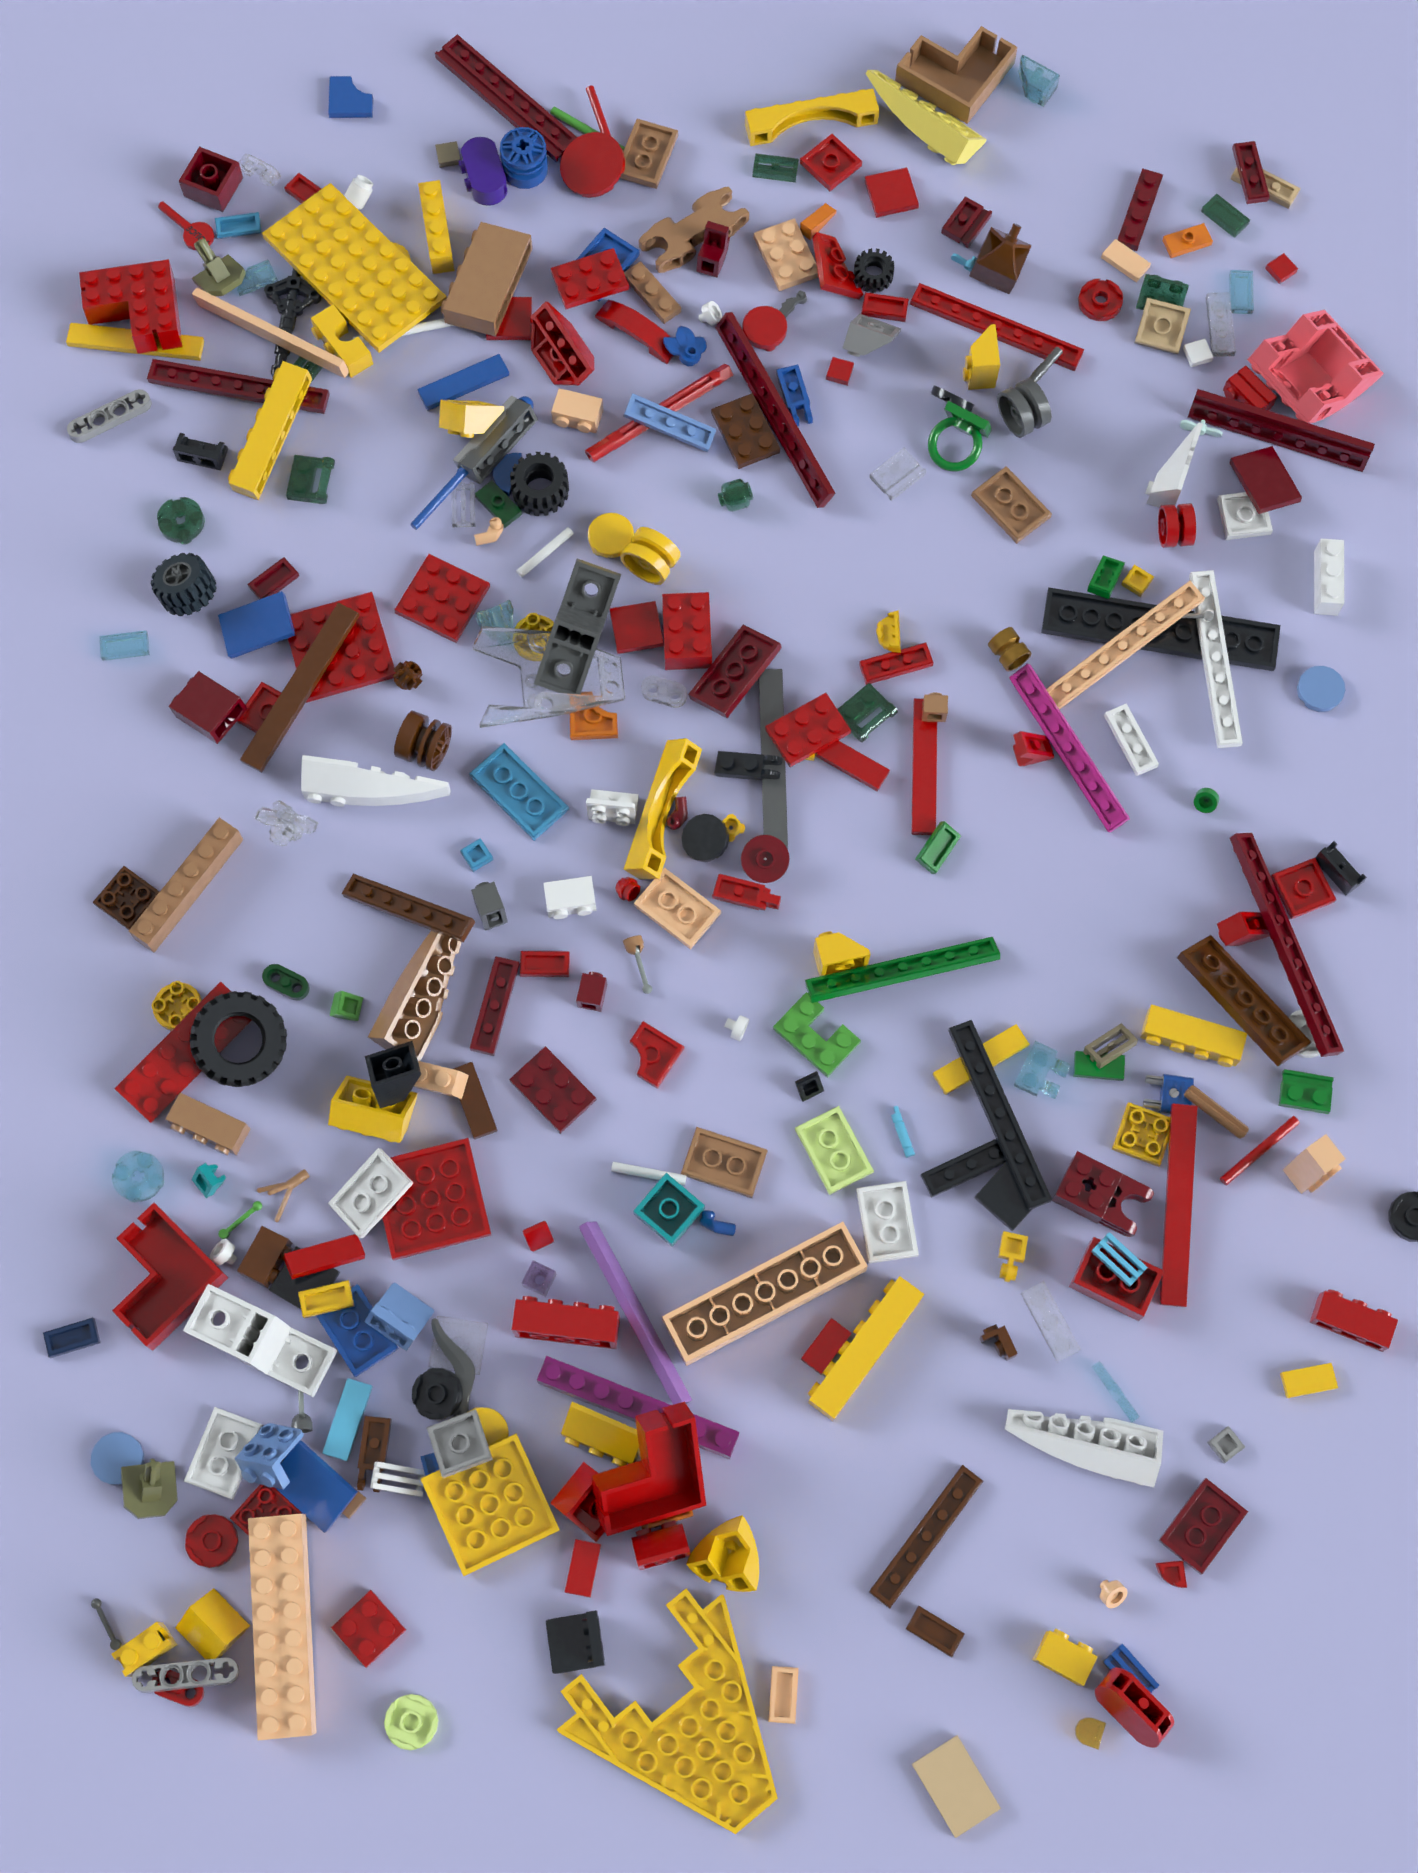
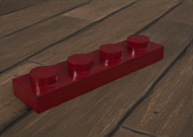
M1142 168L1117 239L1134 251L1138 250L1163 178V174Z
M495 956L470 1044V1051L491 1056L495 1055L518 973L519 961Z

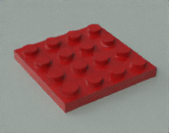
M372 592L290 614L295 636L288 638L296 669L337 603L358 612L360 615L306 703L394 678L393 676L396 673L393 670L394 664Z
M469 1138L390 1157L413 1182L412 1186L383 1216L393 1261L492 1236Z

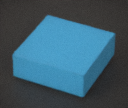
M481 838L460 850L473 872L494 860Z

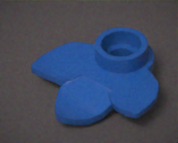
M685 326L678 327L676 337L663 338L666 349L671 354L679 356L681 363L686 366L697 364L701 359V354L707 348L704 337H695L692 330Z

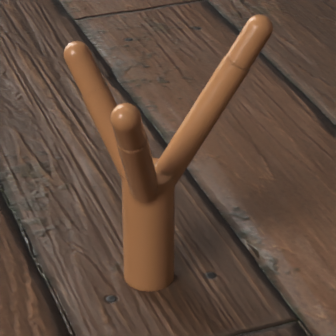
M305 1169L286 1182L257 1189L258 1193L268 1191V1195H273L287 1189L274 1219L275 1222H279L292 1190L310 1177Z

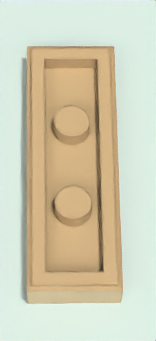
M1236 167L1235 171L1231 176V180L1241 184L1238 169ZM1263 169L1270 195L1269 199L1289 209L1301 188Z

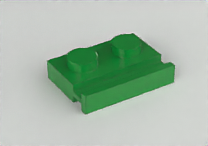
M1284 1069L1282 1071L1279 1106L1329 1114L1334 1077Z

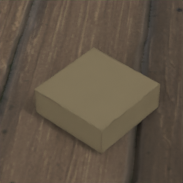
M457 141L435 145L439 168L459 165L460 155Z

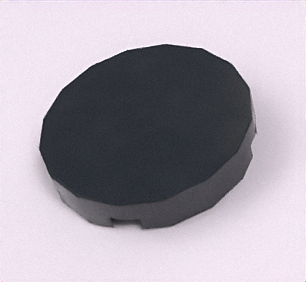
M935 385L932 388L931 394L945 402L950 401L970 412L972 411L974 404Z
M710 814L697 815L689 820L683 829L681 837L682 846L687 855L701 862H710L723 855L727 849L729 832L725 823L716 816Z
M1406 1192L1399 1195L1391 1203L1388 1211L1389 1223L1392 1230L1400 1238L1409 1242H1418V1192Z
M445 1368L428 1369L417 1377L412 1387L413 1404L418 1409L420 1415L431 1420H443L452 1416L459 1409L463 1397V1388L459 1378Z

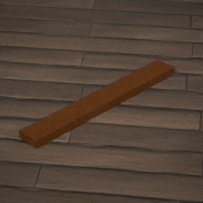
M337 603L240 758L242 763L261 773L263 772L359 618L358 612Z

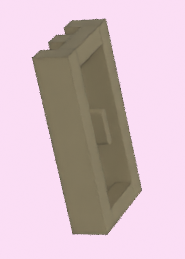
M1121 1023L1086 1045L1083 1053L1085 1055L1089 1054L1090 1060L1092 1062L1096 1061V1066L1100 1069L1136 1046L1138 1039ZM1120 1033L1123 1034L1121 1037H1119L1116 1040H1113L1098 1052L1094 1051L1103 1044L1107 1043L1108 1041L1116 1037L1117 1035H1119Z

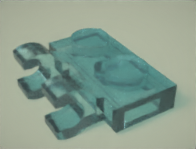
M1035 1041L1014 1086L1036 1097L1040 1090L1045 1095L1055 1099L1060 1086L1045 1078L1050 1069L1056 1074L1066 1077L1071 1065L1055 1058L1058 1053L1057 1050Z

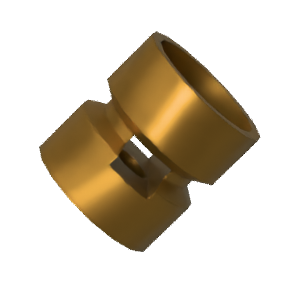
M1012 627L1003 629L988 643L994 655L1000 656L999 661L1007 672L1023 665L1032 654L1023 642L1019 643L1020 637Z

